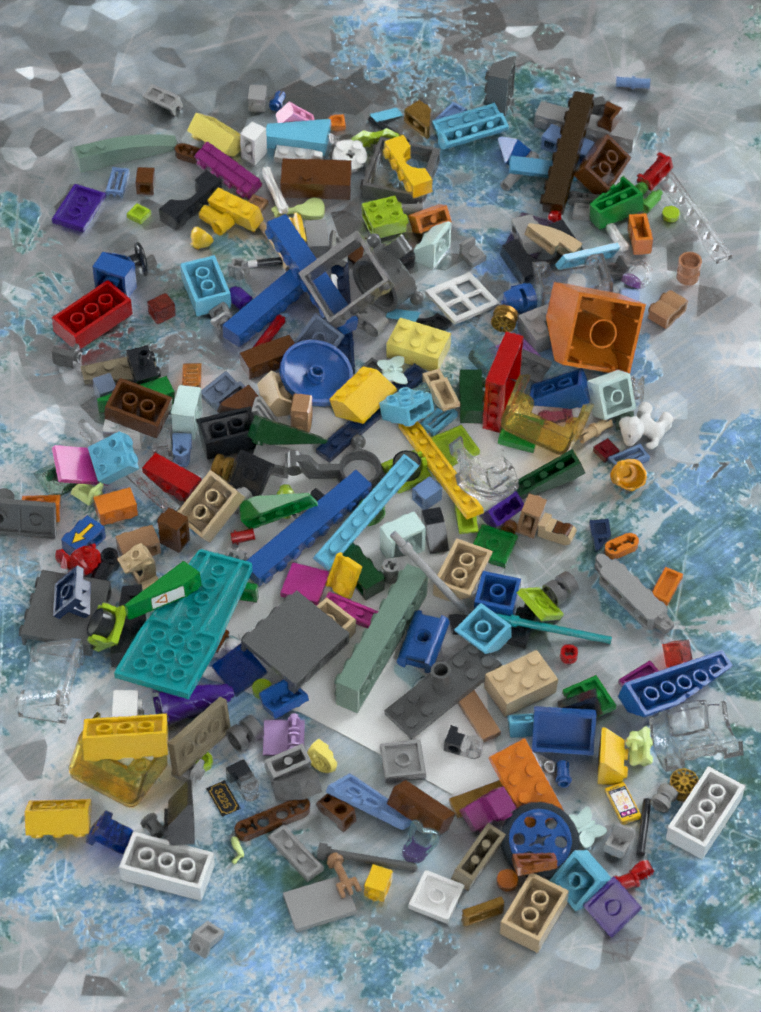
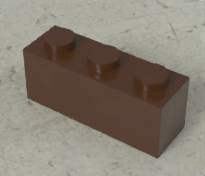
M289 334L240 352V365L249 380L280 369V363L285 352L295 342Z
M407 780L393 787L386 803L435 837L449 830L456 814Z

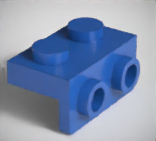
M284 679L259 693L263 709L274 719L309 701L308 694L301 688L295 694L288 689V682Z

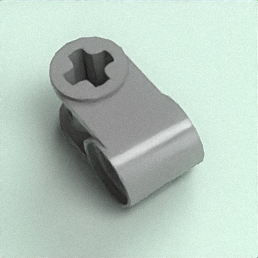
M368 306L356 315L359 320L357 328L362 329L373 337H377L389 324L388 319L383 314L376 312Z
M407 554L385 559L382 563L383 574L386 578L385 583H396L399 571L401 569L404 570L407 563L417 568L419 567Z

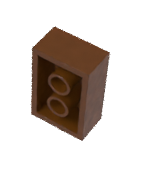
M606 134L595 141L573 175L592 194L601 195L602 193H607L610 187L615 184L632 157L609 134Z
M120 378L105 406L104 419L157 439L172 410V397Z

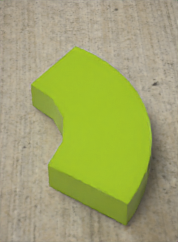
M388 128L378 132L362 130L352 137L351 140H358L363 144V147H370V145H377L380 137L392 139L398 137L399 134Z

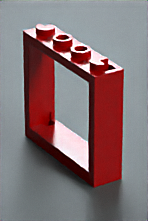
M505 332L485 381L483 429L501 433L520 385L524 340L522 335Z

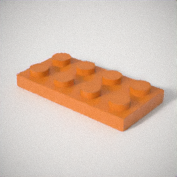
M525 738L488 757L516 809L531 802H544L563 810ZM532 817L524 819V824L528 828L536 825Z

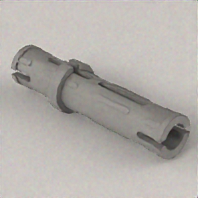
M534 151L529 152L526 156L527 158L539 159L538 154ZM509 174L500 183L501 188L509 191L522 175Z

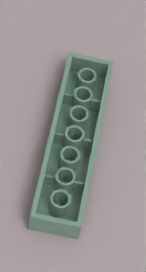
M407 563L404 570L401 569L399 571L395 585L392 584L390 586L387 598H383L380 603V610L377 614H373L370 621L371 625L369 628L364 629L361 636L362 640L360 643L355 644L352 651L353 655L351 658L346 659L343 666L344 670L341 674L338 673L335 678L334 684L336 689L334 695L336 696V705L358 714L407 631L414 612L420 609L428 595V577L420 568Z

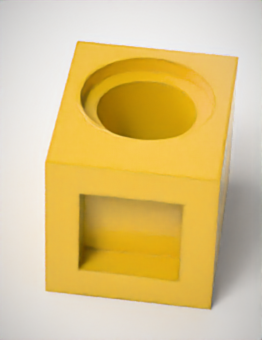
M373 864L364 884V896L373 901L379 900L384 902L393 881V871Z

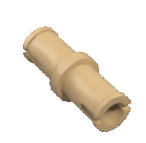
M603 419L596 423L593 422L588 428L578 432L577 438L578 440L582 439L581 443H585L611 428L613 422L612 420L607 422V420Z

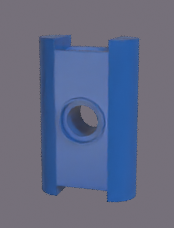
M422 610L415 611L398 655L397 664L403 668H406V665L422 668L424 673H431V667L436 663L450 623L449 619L443 615L440 618L424 615Z

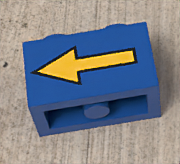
M87 515L82 520H79L70 532L64 534L61 539L62 549L68 555H71L72 552L82 546H90V544L96 543L97 547L106 539L105 527Z

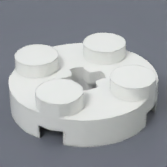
M342 140L337 142L332 153V159L352 160L353 173L361 170L367 160V153L360 141ZM351 154L353 157L351 159L349 156L346 155Z

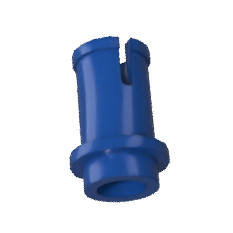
M277 91L274 98L270 100L269 107L272 111H278L282 108V102L286 98L283 91L280 96L281 91Z
M560 760L556 763L557 777L555 782L561 788L568 787L572 782V778L569 775L570 764L566 760Z

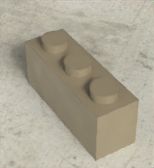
M488 823L455 868L451 880L463 884L464 889L469 891L501 846V842L506 834Z

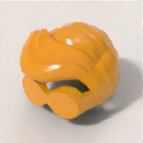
M625 459L618 461L612 468L610 478L612 483L628 491H635L646 483L647 472L640 461Z

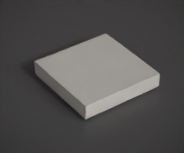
M420 739L380 744L385 783L426 778Z

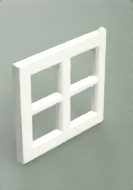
M471 272L425 290L427 297L454 325L500 305V302ZM470 281L476 290L463 294L457 285ZM450 289L457 298L444 303L437 294ZM481 293L489 302L476 307L468 298ZM462 302L469 311L456 316L449 306Z

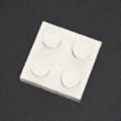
M425 870L409 902L408 908L448 924L464 891V885Z

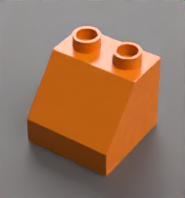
M554 282L546 315L554 361L562 365L607 373L616 370L630 373L646 304L619 293Z

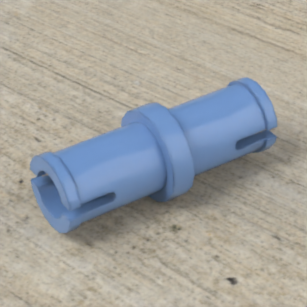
M617 76L616 87H627L632 90L635 88L650 89L651 79L636 78V76H632V78Z

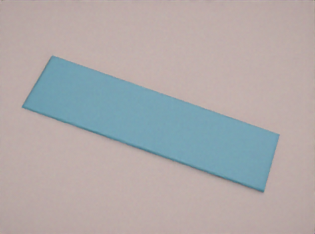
M397 108L370 114L376 122L403 116Z
M395 309L388 312L385 317L398 320L399 318H404L416 322L421 312Z

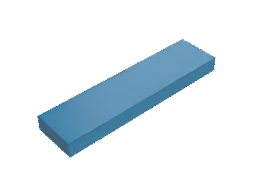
M510 156V174L549 178L548 170L549 166H553L552 160Z

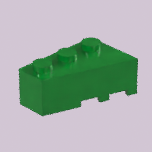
M622 176L620 182L616 185L613 184L607 193H602L590 203V221L600 230L605 228L607 224H614L629 217V215L642 211L643 193L627 178Z

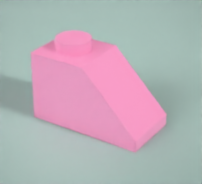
M288 102L275 114L277 123L315 120L313 114L291 102Z

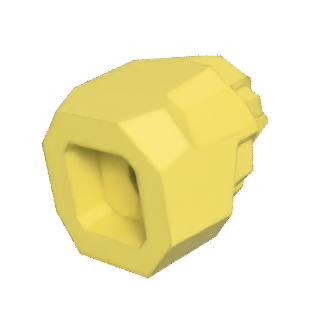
M320 739L316 740L307 751L311 760V766L323 773L334 772L337 768V761L333 757V752L329 749V745Z

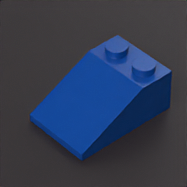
M583 368L532 384L529 399L530 405L566 409L585 407L590 403V396L587 385L588 379Z

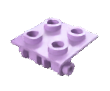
M291 714L288 720H264L263 756H275L302 743L304 745L305 720H300L298 714Z

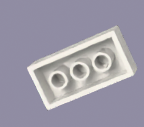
M708 766L668 826L666 840L703 860L742 800L745 786Z
M133 831L119 866L120 877L124 881L202 901L215 866L214 852L187 845L169 846L168 840Z

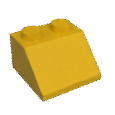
M602 727L598 753L597 784L616 785L622 783L623 778H627L628 766H624V761H628V748H625L624 739L609 729Z

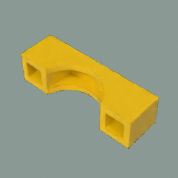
M404 135L384 141V157L390 161L391 168L397 172L398 179L404 183L406 191L410 192L413 198L431 193L432 178L425 168H415L406 163L411 159V146Z

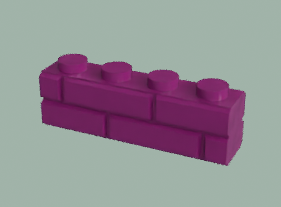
M206 142L195 154L196 165L200 169H207L210 173L222 179V184L228 189L233 188L236 190L235 193L242 199L245 197L249 200L262 187L261 180L209 142Z

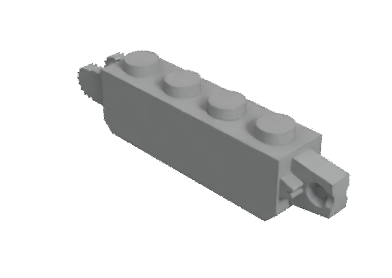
M602 553L596 555L594 567L600 574L599 585L646 630L657 628L664 634L674 629V623L667 615L668 609L665 603L659 601L653 592L640 582L638 577L633 576L626 566L616 558L611 560Z

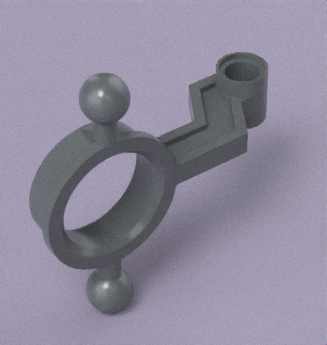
M359 434L354 435L351 439V445L355 450L346 453L339 464H318L310 455H302L301 452L296 450L288 451L285 454V472L291 476L303 473L308 479H337L338 483L346 478L343 470L348 463L355 460H364L371 463L377 472L375 477L369 480L373 490L382 480L384 474L378 457L370 451L362 450L366 440L364 436Z

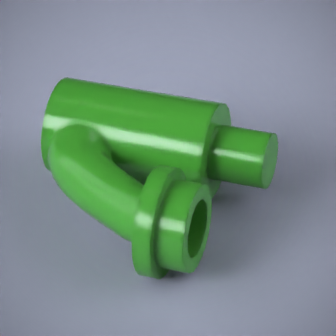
M640 182L635 185L643 195L647 192L648 186L646 183ZM662 190L652 191L645 199L643 198L642 211L644 213H649L661 200Z

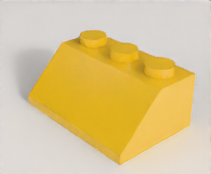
M363 366L329 400L336 417L364 424L380 408L379 403L385 400L387 396L393 395L397 389L377 369Z
M91 799L29 800L25 809L26 836H31V838H42L44 835L61 838L73 834L74 837L86 836L91 829Z

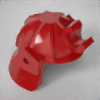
M96 543L90 544V546H82L76 549L70 556L63 549L56 550L55 559L61 565L60 568L68 569V572L76 566L84 568L83 577L93 573L98 563H101V553L96 549Z

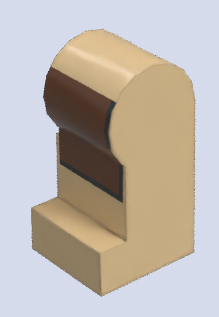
M545 512L538 524L537 536L562 545H569L577 530L572 524L553 519L551 514Z

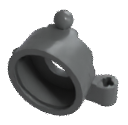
M370 234L367 237V242L370 247H374L372 249L395 285L387 294L377 298L372 305L382 311L391 312L409 297L413 305L422 304L424 301L423 294L417 291L418 286H416L415 280L399 260V258L413 249L403 234H400L388 244H382L378 234ZM367 254L353 265V278L362 295L383 280Z

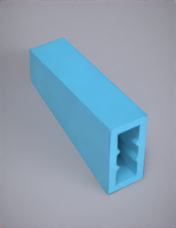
M331 119L267 124V148L276 149L277 145L320 151L325 156L331 134Z

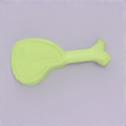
M310 198L304 204L289 207L286 215L298 213L305 220H320L325 215V206L321 199ZM277 206L272 207L271 211L274 213V218L280 217L282 214L279 213Z

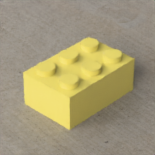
M399 318L387 341L386 357L391 359L395 356H403L404 363L413 365L415 363L428 371L440 369L451 347V333Z

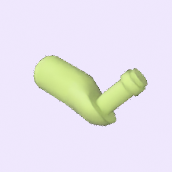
M234 836L230 839V842L238 854L232 860V863L236 864L241 857L244 858V852L238 837Z

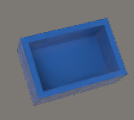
M534 706L532 751L594 755L596 710Z

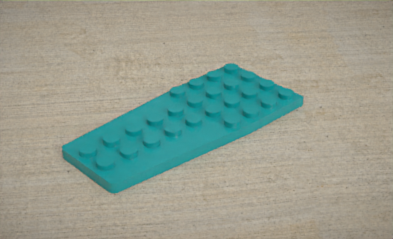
M203 549L198 550L188 564L200 572L202 586L189 596L155 609L114 671V677L189 699L218 648L253 571L252 563Z

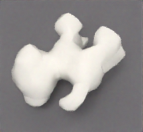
M641 402L638 407L637 416H627L619 421L624 444L628 447L634 446L641 436L645 435L651 440V442L646 444V447L654 449L658 446L664 433L672 427L673 416L668 412H663L659 422H655L650 418L651 411L653 410L652 405L648 402Z

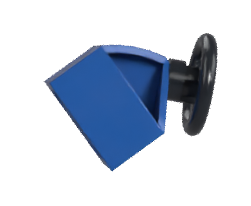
M136 242L134 244L135 254L128 256L102 252L92 266L95 288L109 280L130 298L137 288L135 268L139 267L144 277L149 275L148 262L142 245Z

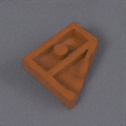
M555 853L512 854V863L517 876L550 871L557 868Z

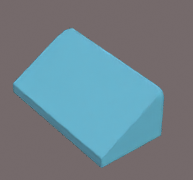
M534 713L507 715L511 738L532 736Z

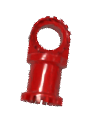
M643 860L635 864L629 870V873L619 877L615 875L614 877L626 890L632 887L638 888L640 887V881L645 880V877L647 879V876L651 877L653 875L654 869L648 860Z

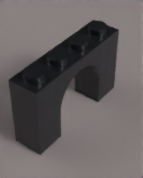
M563 219L548 225V227L562 231L575 238ZM518 238L502 245L500 256L519 284L530 283L532 285L541 278L545 279L557 271L565 270H558L555 265L563 256L557 251L556 256L549 260H538L526 252Z

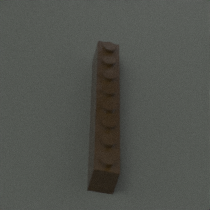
M574 91L573 96L569 97V110L565 111L564 114L565 124H562L560 128L561 138H558L556 142L557 152H553L552 156L553 166H549L548 170L549 180H545V193L541 194L540 197L543 212L550 213L557 210L561 211L562 215L564 214L574 178L573 174L577 168L594 108V94Z

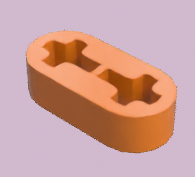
M626 533L614 538L605 544L604 554L610 559H618L637 550L639 538L633 533Z

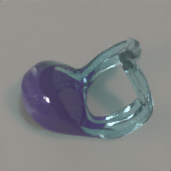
M413 820L409 827V838L402 849L403 859L416 864L424 861L438 845L440 839L439 832L432 828H423L420 821ZM416 829L423 834H432L431 841L427 846H423L416 841Z

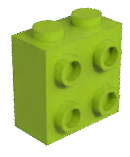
M395 195L362 203V218L370 234L375 233L380 238L406 232V226L409 224L407 214L403 213L402 204L397 201Z

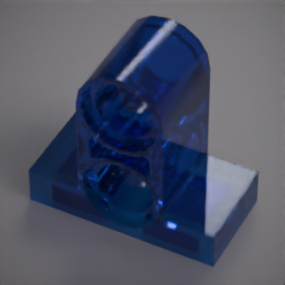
M105 810L92 824L85 842L92 846L97 842L117 853L125 854L134 830L111 819L113 813Z

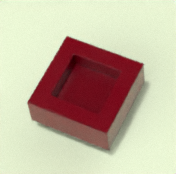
M608 438L593 446V452L604 463L608 461V457L620 451Z

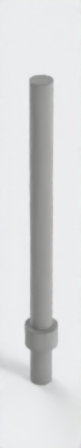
M396 531L392 532L390 537L399 546V550L411 558L463 615H469L471 611L412 549L413 546L408 541H405Z

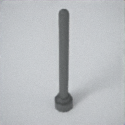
M319 842L317 859L319 860L327 859L332 853H339L344 860L416 871L418 869V865L413 862L336 850L326 843Z

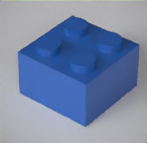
M483 571L474 601V609L482 603L494 613L507 616L514 615L519 598L517 592L521 588V578Z

